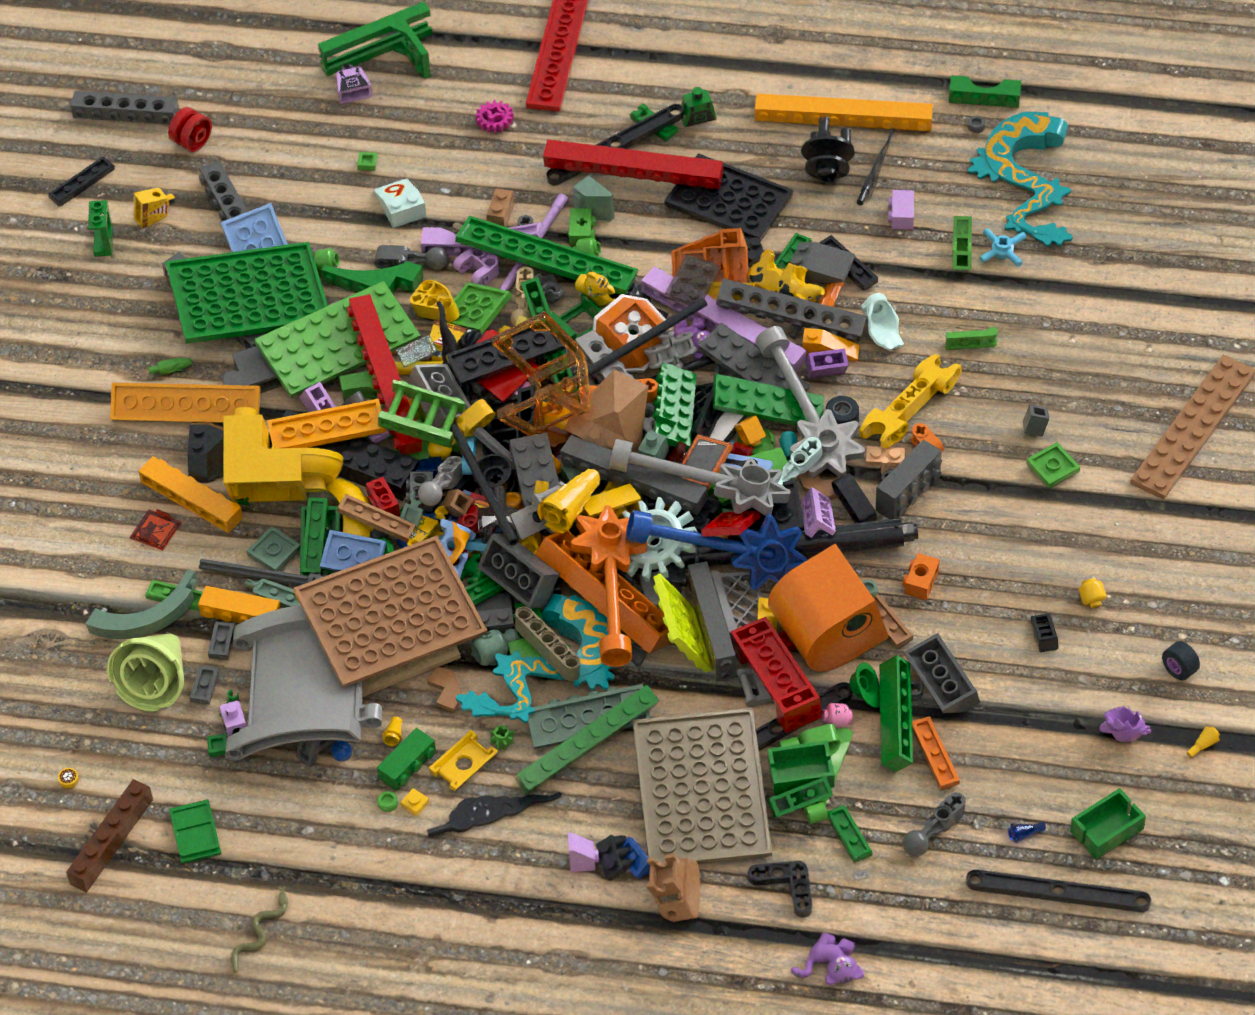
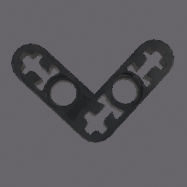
M788 861L756 864L749 868L748 880L752 885L790 883L794 913L803 918L811 914L812 897L808 868L804 862ZM796 869H800L801 878L797 879ZM774 870H781L783 875L776 877L772 872ZM756 872L759 873V875H760L759 878H756V876H755V873H756ZM802 885L806 888V891L799 893L795 888ZM804 899V906L806 907L804 910L800 907V900Z

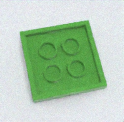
M467 282L454 298L459 310V318L454 322L446 323L470 330L475 329L483 334L511 299L512 295L510 291Z

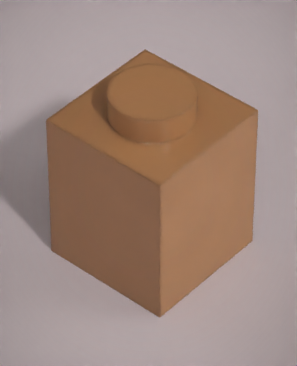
M459 489L450 490L447 492L441 506H444L449 514L454 517L464 516L473 498Z

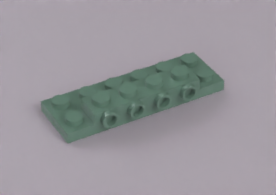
M643 684L621 689L611 687L606 689V692L592 691L587 693V696L579 697V695H573L565 701L555 699L548 701L546 705L533 707L535 712L528 715V725L534 749L563 743L643 688ZM649 711L638 719L651 718ZM633 722L622 730L633 728Z

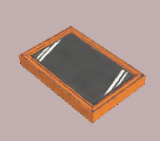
M697 435L681 464L719 473L721 465L725 463L733 448L732 443ZM685 478L700 485L706 486L707 490H709L712 486V484Z

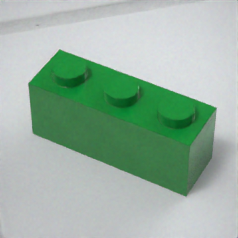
M415 728L376 767L378 779L397 791L408 782L414 773L421 769L428 759L434 756L436 752L435 740L418 728Z

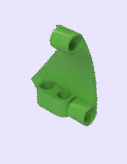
M827 724L803 731L798 735L799 737L778 742L779 747L828 740L836 780L853 732L847 728H835L834 724ZM828 798L802 807L809 824L830 819L826 809Z

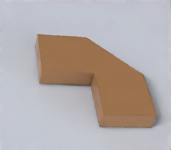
M808 471L797 476L803 491L808 492L813 487L829 497L830 500L838 498L831 485L832 481L838 478L822 482L819 475L815 478H810Z
M435 666L427 680V684L443 690L436 701V706L454 713L460 704L456 701V695L462 694L454 672Z

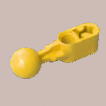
M480 399L463 412L456 422L464 437L474 436L473 433L479 426L484 428L494 419L495 412L484 399ZM453 437L452 445H454V444L456 443L454 437ZM430 442L428 453L434 460L443 461L451 455L452 445L448 448Z

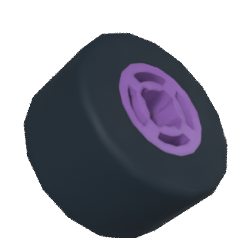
M1183 641L1175 642L1162 653L1163 665L1170 675L1178 680H1186L1200 668V660L1197 653L1190 645Z

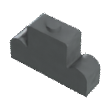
M257 346L234 353L233 360L236 371L231 370L223 375L224 385L260 386V393L282 387V384Z

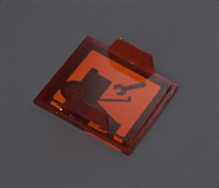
M148 509L131 534L130 539L163 551L182 522L171 518L167 512L159 509L155 512Z

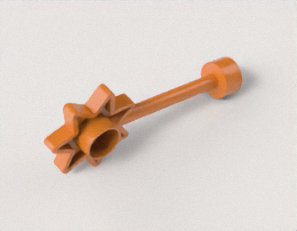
M605 505L598 519L583 515L577 517L576 527L581 532V535L572 539L570 549L572 552L591 555V570L593 572L598 571L604 566L608 635L604 636L599 642L600 660L606 666L620 667L632 660V646L630 638L621 634L617 568L623 572H628L630 567L629 555L646 553L648 542L641 544L627 541L626 530L629 517L618 519L611 506Z

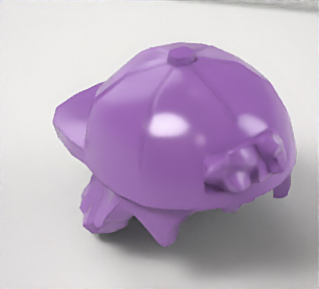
M1125 706L1113 708V710L1110 709L1109 712L1106 711L1103 715L1106 721L1100 725L1101 732L1112 733L1114 738L1121 742H1132L1142 735L1151 733L1150 726L1145 725V720L1141 717L1138 711L1134 713V711L1130 708L1127 709Z

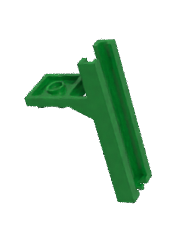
M423 1L318 43L319 57L322 59L320 61L322 70L328 77L341 71L345 64H351L353 67L393 50L407 56L410 63H414L417 73H421L424 79L431 77L429 54L420 39L432 35V27L428 26L427 21L412 27L409 26L431 16L430 9ZM392 31H397V33L392 34L390 36H387L385 38H382L380 40H377L375 42H372L370 44H367L365 46H362L360 48H357L355 50H352L350 52L327 60V57H330L332 55H335L337 53H340L342 51H345L347 49H350L352 47H355L357 45H360L362 43H365L367 41H370Z

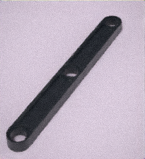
M672 104L596 145L613 147L611 146L613 142H619L620 145L614 148L627 149L680 121L684 117L683 107L680 104ZM674 110L680 111L677 115L671 114ZM550 168L546 176L548 183L556 186L582 172ZM553 174L559 175L557 179L550 178Z
M840 682L818 694L821 702V713L829 703L844 704L851 700L853 692L849 683ZM847 689L849 693L847 695H840L838 691ZM777 718L756 729L758 750L764 749L801 727L787 733L784 729L781 732H774L772 728L781 725Z
M973 869L966 875V885L974 891L1140 913L1148 911L1151 906V897L1144 891ZM977 876L981 879V882L974 884L970 881V878ZM1060 887L1064 892L1057 895L1052 890ZM1143 898L1147 901V904L1144 906L1138 905L1136 900Z

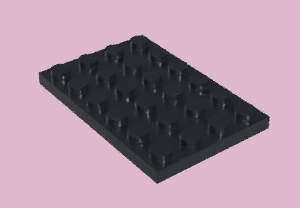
M699 153L695 157L715 160ZM723 163L720 189L676 184L664 200V205L724 229L741 228L744 236L757 237L762 240L792 197L793 189Z

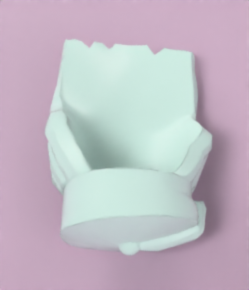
M875 293L869 296L861 304L863 315L866 316L870 337L877 346L889 351L902 347L904 344L899 336V318L891 304L882 293Z

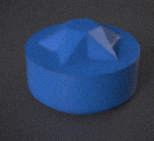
M338 741L331 748L332 756L337 761H346L352 755L351 745L346 741Z

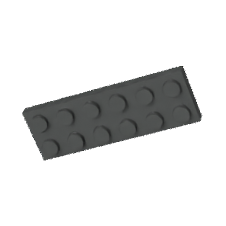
M722 322L698 347V350L739 379L791 389L773 358L763 357L759 348ZM799 378L804 390L807 392L810 385Z

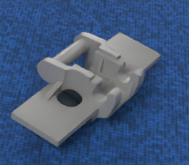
M561 481L557 483V486L540 494H533V504L509 515L520 540L543 529H546L549 533H555L545 526L547 522L545 518L542 521L540 520L537 507L542 500L554 493L559 487L565 485L564 482Z

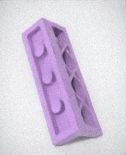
M811 487L800 501L805 534L812 538L818 529L821 528L833 535L836 530L830 498Z

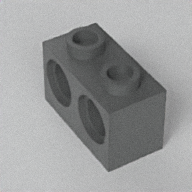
M410 472V479H406V491H410L406 492V503L411 504L410 494L412 491L417 492L415 499L419 500L418 489L423 483L433 480V472ZM420 504L419 508L425 509L424 512H433V506Z

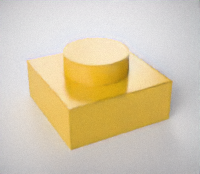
M413 788L401 801V807L418 816L430 802L428 797Z

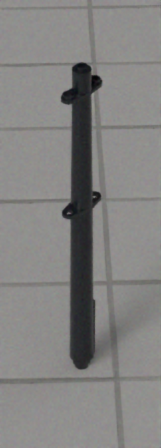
M901 518L835 525L836 532L833 535L822 529L818 530L811 538L805 532H802L794 549L806 557L815 556L833 544H836L842 553L903 547L904 542L918 539V527L913 522L902 523ZM692 544L695 548L694 553L681 551L678 556L681 557L685 569H688V565L707 561L708 566L732 564L731 559L738 553ZM671 562V563L669 564V565H674V566H676V564H675L674 562ZM638 568L635 574L642 573L643 569ZM652 569V572H659V569ZM558 577L555 583L553 594L561 595L560 581H565L561 577Z

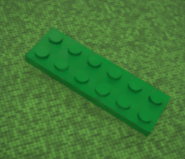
M716 374L714 377L713 409L749 417L757 416L759 419L797 426L799 420L808 422L791 389ZM807 393L821 419L824 412V396Z

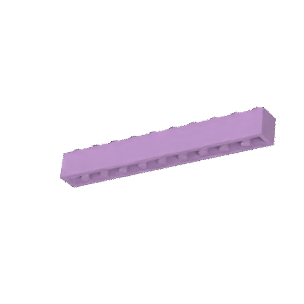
M653 267L641 280L642 293L677 312L704 298L707 306L688 317L689 319H704L705 328L711 331L722 322L758 348L755 342L756 337L767 328L759 325L756 321L750 320L738 311L721 308L716 304L717 301L709 295L701 293L696 288L683 283L680 279L674 278L664 270ZM790 342L789 347L784 352L796 373L805 363L806 350Z

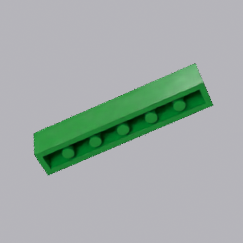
M898 655L879 664L881 765L895 773L913 764L910 662Z

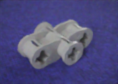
M667 330L658 335L662 343L644 350L650 363L648 365L649 369L660 368L662 362L682 368L684 365L680 358L697 351L693 344L692 332H685L673 337L674 331Z

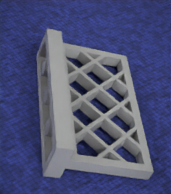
M718 570L710 571L731 639V631L737 629L739 625L744 626L748 624L743 621L746 616L755 621L757 620V615L750 611L753 607L757 609L758 598L762 597L760 588L753 590L749 585L741 581L743 578H750V571L719 574ZM723 580H730L734 584L730 588L723 583ZM738 585L744 588L745 592L741 594L734 590V588ZM748 592L756 595L755 601L746 597ZM730 594L739 598L736 603L728 599ZM741 601H744L751 606L746 610L739 606ZM736 609L743 613V616L738 618L732 612Z

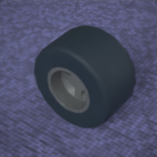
M837 396L828 401L826 410L830 409L837 424L851 421L859 422V405L854 399L848 396Z

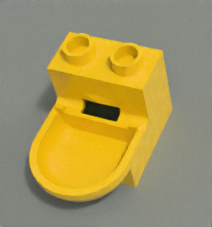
M239 407L233 410V415L224 416V485L232 502H238L236 499L249 497L248 502L308 501V493L324 492L326 490L325 485L333 482L342 469L343 456L331 450L319 448L275 449L274 445L270 449L268 428L263 415H257L255 408Z

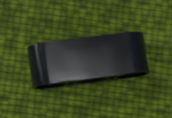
M848 473L832 481L831 485L835 494L854 523L871 522L877 519L874 507L851 474Z

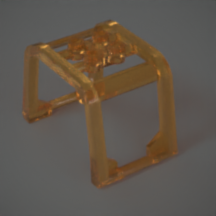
M545 311L491 338L492 345L513 362L527 376L530 386L534 385L536 389L533 397L517 405L510 403L498 409L497 417L500 421L532 436L542 434L545 430L576 415H583L589 412L591 400L585 355L580 346ZM529 327L534 331H549L570 352L533 369L511 346L513 343L511 336ZM577 364L578 375L572 378L565 377L554 385L549 384L541 388L540 381ZM577 383H578V384H579V390L576 391V392H574V393H570V392H573V391L576 389ZM547 398L550 399L547 406L543 407L542 401ZM536 404L533 417L534 426L516 416L518 412ZM564 407L572 411L544 425V415L550 412L558 415Z

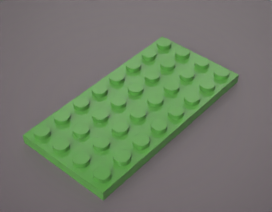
M384 281L255 339V345L290 398L302 394L305 389L319 382L324 384L367 364V361H364L362 358L361 350L363 349L357 344V332L352 330V318L347 315L346 307L349 306V298L371 295L391 353L420 340V333Z

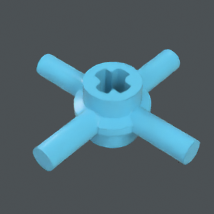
M989 228L983 231V234L993 244L992 250L979 257L981 263L995 256L1001 260L1009 258L1017 267L1023 264V261L1013 253L1015 244L1026 239L1024 232L1010 239L1006 235L997 237Z

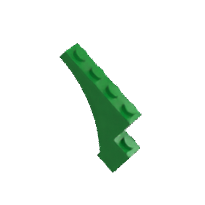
M405 261V263L376 270H347L324 265L321 270L323 282L356 293L382 281L386 283L392 294L395 293L397 288L414 293L424 278L422 266L409 261Z

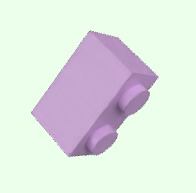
M892 190V197L888 199V208H892V211H888V222H892L891 229L913 230L914 190Z

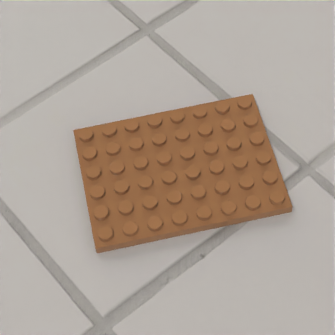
M438 536L297 586L293 591L342 688L487 634V629Z

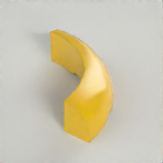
M335 479L326 487V491L333 494L339 503H341L344 495L347 494L370 504L367 497L361 492V489L347 480ZM343 515L344 533L370 537V532L373 531L372 527Z

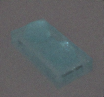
M430 335L396 349L403 367H407L438 352Z

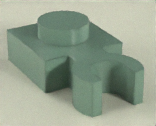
M412 491L410 494L411 504L405 503L400 518L416 524L415 527L418 528L425 509L419 508L420 504L423 503L415 499L417 492Z

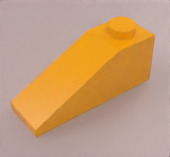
M804 328L802 347L806 350V357L809 353L845 348L847 360L858 362L859 344L822 329Z

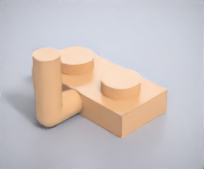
M867 446L866 466H881V474L889 470V467H897L904 460L905 448L889 447L884 449L882 447Z

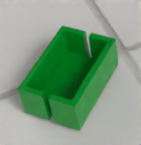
M828 740L767 749L768 766L774 796L825 776L830 787L834 788L835 774Z
M1118 788L1071 819L1070 832L1081 844L1085 842L1084 847L1096 860L1144 830L1146 815L1135 803L1131 805L1132 800L1121 788Z

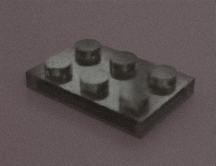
M686 254L665 292V298L687 306L692 305L701 298L705 299L720 271V265Z

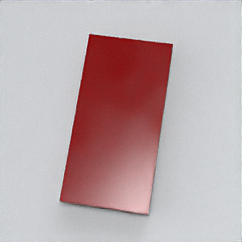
M757 510L744 511L739 514L734 511L722 512L701 530L702 537L740 535L760 518V512Z

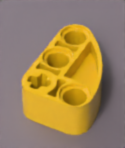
M423 281L409 299L416 315L419 317L440 321V312L437 306L439 301L444 306L446 322H454L459 318V310L450 291L446 286L437 281Z

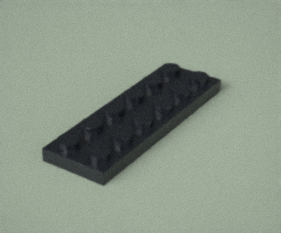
M550 318L446 354V359L460 386L463 387L563 351L564 344Z

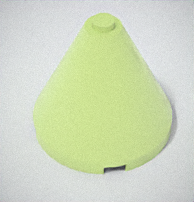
M173 634L132 638L120 643L111 653L107 663L109 682L113 681L116 686L117 695L129 705L144 711H158L160 708L170 707L178 699L184 686L179 638Z

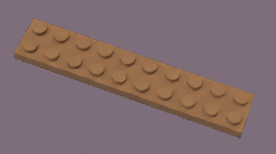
M1223 354L1133 475L1130 484L1164 500L1253 379L1255 369Z

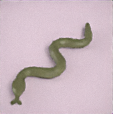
M283 886V888L278 887L281 891L280 895H278V902L281 906L279 910L261 911L253 916L251 924L252 929L259 938L258 941L255 943L239 944L233 949L231 963L234 973L238 971V954L241 951L259 950L266 943L267 936L259 922L263 919L281 917L286 912L288 905L287 894L284 893L286 886Z

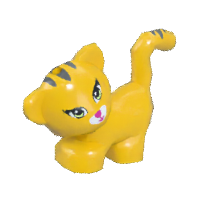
M588 272L587 275L581 274L578 277L575 289L582 292L587 298H591L595 305H609L615 300L609 296V294H614L615 290L603 275Z

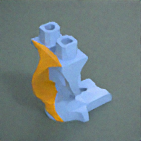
M442 518L440 526L444 530V536L440 542L452 564L458 558L460 559L459 564L454 566L460 578L468 558V553L462 552L467 541L473 540L476 533L467 527ZM449 541H452L455 545L452 551L448 550L447 547Z

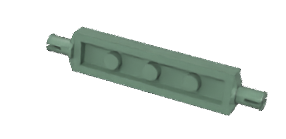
M264 578L258 582L250 579L245 581V587L252 588L254 596L279 600L280 606L283 608L300 605L293 592L294 589Z

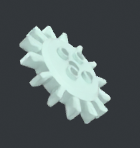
M657 497L655 509L648 510L646 504L643 501H639L640 511L651 513V523L698 533L695 527L683 529L684 525L694 520L689 511L676 518V515L682 508L679 502L675 501L670 509L665 511V503L661 497ZM624 511L622 514L624 518H628L631 513ZM649 536L646 553L629 555L631 563L626 574L633 577L638 568H642V577L645 582H649L652 569H659L660 574L664 578H668L666 565L674 562L676 566L683 568L685 565L678 555L681 551L694 553L695 548L689 543ZM660 539L658 544L650 545L652 540Z

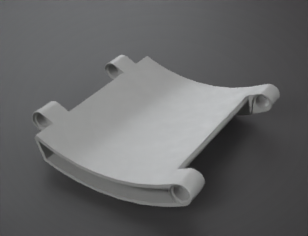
M300 605L266 612L234 627L233 647L237 650H247L252 647L248 724L247 727L240 729L239 732L226 739L225 756L229 760H240L270 747L299 741L341 740L360 743L361 727L378 728L382 725V706L376 703L362 705L363 681L345 688L341 687Z

